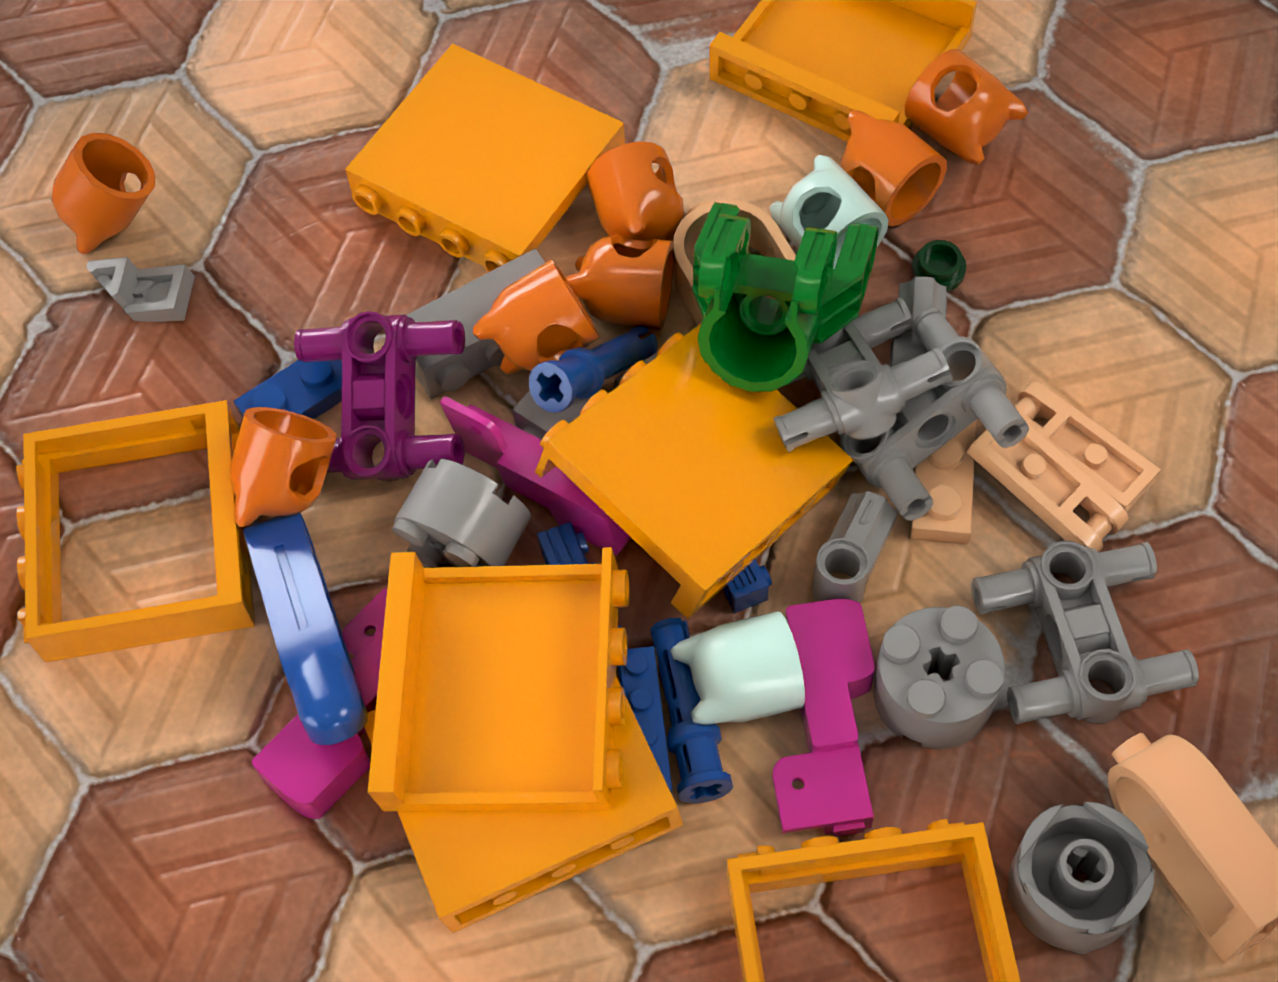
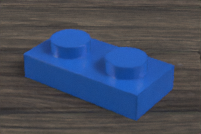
M297 360L233 402L242 418L246 409L269 407L287 410L315 419L342 402V361L303 362Z

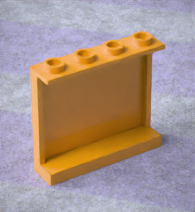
M761 0L733 37L719 32L710 43V80L847 142L852 134L847 121L850 111H863L875 119L895 121L909 127L912 122L905 116V103L910 90L921 73L939 55L950 49L963 50L972 36L977 2L974 0Z
M452 43L345 168L351 188L352 198L363 211L372 215L378 213L396 222L408 234L413 236L422 235L440 244L450 255L457 258L464 256L482 265L490 272L539 247L587 185V172L593 162L606 151L625 144L624 123Z
M701 324L685 336L680 332L671 336L660 348L657 357L648 364L643 360L634 364L622 377L619 386L610 393L603 389L593 395L582 408L580 416L571 423H568L566 420L556 423L540 442L543 452L535 469V473L542 478L557 466L681 585L671 604L687 619L694 615L750 563L832 492L853 461L827 435L788 452L773 418L778 415L787 414L797 408L777 389L771 392H750L723 381L720 376L711 370L701 356L698 343V333Z
M612 547L602 548V564L424 568L415 552L391 553L368 794L383 811L611 810L612 788H622L623 785L622 750L613 749L614 726H624L625 723L624 688L615 687L616 666H626L627 633L625 628H618V607H628L629 605L628 571L618 569Z
M616 677L615 687H621ZM626 696L624 726H614L613 749H621L623 754L622 788H612L611 810L397 811L438 918L452 933L684 825L675 800ZM376 706L375 710L368 713V721L364 726L371 745L373 742Z

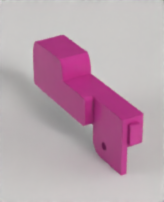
M446 396L440 401L454 433L460 435L463 439L465 452L497 468L504 484L508 488L548 508L560 526L571 522L576 534L582 532L586 541L601 549L612 547L614 556H617L631 539L618 524L557 466L542 478L535 473L543 452V448L540 446L541 439L472 404L466 407Z
M385 588L345 626L342 632L347 650L354 656L351 662L368 713L375 710L387 598V589ZM369 629L376 630L372 636L365 635ZM297 714L253 758L252 765L263 782L295 811L311 819H320L370 768V757L360 739L366 730L363 727L357 734L343 742L332 745H318L311 742Z
M831 599L790 605L786 608L785 619L792 632L803 673L805 703L803 708H800L809 753L783 757L777 761L773 768L772 779L782 833L823 827L825 835L833 834L834 837L863 833L865 829L872 827L874 815L858 744L859 735L851 699L860 697L871 690L875 664L862 606L859 602L850 599ZM794 781H801L804 787L797 790L793 788L792 783Z

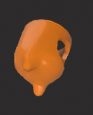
M950 49L932 61L917 78L905 103V116L945 149L955 153L966 162L979 165L985 157L982 149L996 139L1009 120L1024 119L1029 114L1023 101L1008 90L997 77L960 49ZM956 71L947 90L935 102L934 89L941 77Z
M850 111L847 121L852 134L840 160V167L883 210L889 219V226L902 225L917 215L934 197L944 180L947 171V160L904 124L885 119H875L863 111Z
M90 133L81 136L54 179L51 198L59 218L76 234V248L80 253L87 254L94 251L104 240L110 239L128 228L155 187V172L150 161L141 151L124 139L106 133ZM128 173L137 176L141 182L140 190L126 192L124 182Z
M637 141L617 146L606 151L596 159L587 172V185L600 223L609 236L619 235L624 238L640 241L653 239L673 241L676 229L684 215L683 198L676 190L673 169L664 148L652 142ZM652 163L659 164L656 173H654L651 167Z
M619 235L601 238L589 247L585 256L578 257L575 267L579 273L567 276L566 279L593 317L612 324L645 326L661 330L667 317L674 269L673 241L659 239L640 241L624 238Z
M552 259L504 288L494 300L490 311L478 320L473 327V334L476 338L480 340L493 339L498 348L505 355L500 367L508 375L525 369L532 371L535 366L544 361H558L560 356L567 350L577 347L585 348L601 338L576 293Z
M269 407L246 409L229 468L231 485L236 496L234 518L239 527L250 526L260 515L293 516L312 507L323 487L337 434L330 427L317 420L287 410Z

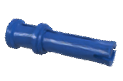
M636 326L628 332L590 350L581 347L572 348L563 353L558 361L548 360L541 362L532 369L529 376L531 396L536 404L545 411L551 413L562 412L574 403L575 398L585 399L595 395L600 391L604 380L654 355L658 350L656 336L653 333L644 339H640L639 337L647 334L650 329L645 326Z
M681 618L663 619L655 623L651 627L650 632L654 647L656 648L662 684L671 717L672 728L668 732L666 741L669 752L676 754L681 777V782L676 787L679 800L685 803L713 801L725 796L733 789L731 775L723 772L717 746L722 740L720 728L716 724L702 725L693 722L691 711L700 702V697L693 682L689 665L673 659L670 651L680 641L690 638L688 623L686 620L682 621Z

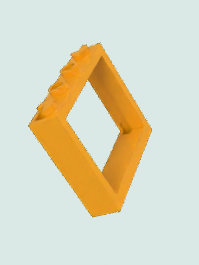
M227 400L23 434L24 459H22V465H16V471L20 486L24 490V505L18 506L16 516L20 535L25 542V556H21L17 560L18 579L22 589L25 591V608L19 609L17 619L23 625L24 643H29L45 663L255 627L250 554L243 528L248 526L239 527L235 522L236 496L232 489L229 470L240 427ZM207 448L217 595L62 622L59 473Z
M942 819L929 824L925 831L902 834L900 828L884 827L867 832L863 836V840L839 843L837 837L821 836L801 843L800 849L776 852L773 846L760 845L756 847V852L737 854V858L727 859V884L743 982H765L750 893L961 863L987 981L1021 982L984 822L967 825L964 822L948 824V819Z

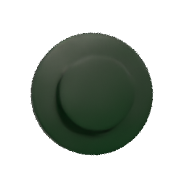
M934 240L925 244L915 254L911 270L913 278L915 276L932 277L940 285L946 286V292L957 288L963 282L967 266L965 258L955 244L945 240Z

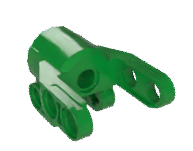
M714 202L694 246L692 292L703 316L698 333L700 353L711 370L729 385L750 392H771L789 384L803 372L812 343L821 344L859 316L874 264L879 226L861 223L849 225L835 269H833L837 246V231L806 227L794 261L754 255L748 251L751 234L750 218L739 217L740 209L737 205ZM766 296L773 297V298L776 299V300L767 298Z

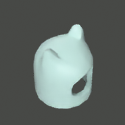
M820 154L814 159V171L797 182L783 202L775 201L769 207L773 220L797 249H799L806 227L837 231V246L833 269H835L849 225L861 223L879 226L877 247L888 229L889 219L883 210L831 157Z
M779 611L717 625L702 634L680 641L670 650L673 659L689 665L693 682L700 697V702L691 711L692 720L696 724L710 725L724 722H747L803 708L805 703V687L800 659L789 625L783 614Z

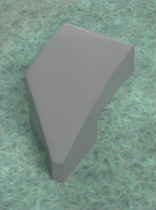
M128 257L88 261L86 268L134 321L167 322L185 320L195 276L185 264L138 269Z

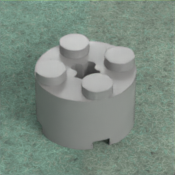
M431 459L395 517L392 531L410 543L407 552H415L422 563L431 567H437L441 560L456 567L504 566L529 523L531 513L514 495L508 505L494 493L499 484L485 475L446 459H440L436 466L433 459Z
M958 605L949 608L931 607L920 609L904 616L884 634L880 648L873 695L881 719L892 732L901 738L904 735L922 743V747L930 749H949L972 740L979 734L990 718L1003 684L1005 664L1000 645L992 632L967 607Z
M1084 802L1083 805L1062 806L1063 804L1042 812L1027 829L1010 866L1008 899L1023 924L1039 939L1054 947L1069 950L1075 954H1087L1111 944L1128 929L1151 895L1154 885V869L1152 871L1147 852L1149 847L1142 832L1125 815L1101 803ZM1077 870H1080L1088 876V879L1080 883L1072 875Z

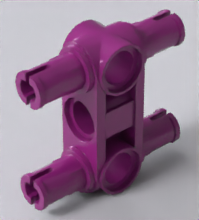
M366 311L344 321L341 327L298 329L296 331L294 350L298 360L303 362L342 360L341 437L336 439L327 473L342 472L345 477L351 480L377 479L392 482L408 478L417 469H424L431 459H433L436 466L440 459L454 461L463 465L465 448L460 435H415L416 359L418 356L462 354L465 348V330L460 321L415 322L414 319L407 315L384 316L377 312ZM382 330H385V343L375 353L373 347L374 340ZM382 441L385 450L381 462L375 466L372 459L373 450Z

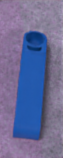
M301 513L293 516H276L243 528L277 651L294 698L299 719L312 743L332 745L343 742L363 729L368 721V712Z

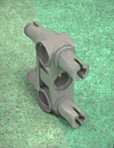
M902 297L896 298L895 301L875 310L859 315L855 320L821 344L812 343L803 372L790 383L804 377L807 381L813 380L821 394V398L787 414L778 415L773 418L788 452L833 432H837L838 435L844 433L845 436L849 435L855 439H870L879 436L894 425L897 419L896 414L901 412V408L905 407V401L941 384L953 381L946 358L938 346L925 354L893 367H889L887 364L881 365L871 348L908 331H913L911 328L913 323L911 320L912 316Z
M930 308L921 312L914 319L911 328L928 352L937 346L941 349L950 368L949 372L952 375L953 381L941 384L905 401V407L901 408V412L896 414L897 419L894 425L885 433L870 439H855L849 435L845 436L843 433L840 438L842 450L853 459V462L858 466L868 483L878 488H883L901 516L910 521L925 515L933 505L932 497L912 469L971 423L979 419L995 441L1003 448L1016 445L1029 431L1027 422L1006 396V382L998 369L974 340L959 336L936 308Z
M1060 541L1050 545L1043 555L1028 558L1026 562L1022 563L1021 569L972 579V597L980 615L1030 604L1032 608L1036 609L1058 673L1056 678L1008 688L1007 702L1015 724L1062 714H1068L1072 719H1084L1095 724L1107 723L1116 719L1122 711L1139 708L1141 704L1146 702L1147 696L1196 686V683L1199 681V672L1196 660L1189 649L1140 660L1131 654L1107 587L1155 577L1157 563L1154 551L1148 542L1098 552L1095 548L1082 546L1072 541ZM1052 573L1067 574L1075 583L1065 584L1059 582L1052 576ZM1100 679L1106 681L1113 687L1115 694L1098 692L1091 686L1089 680Z

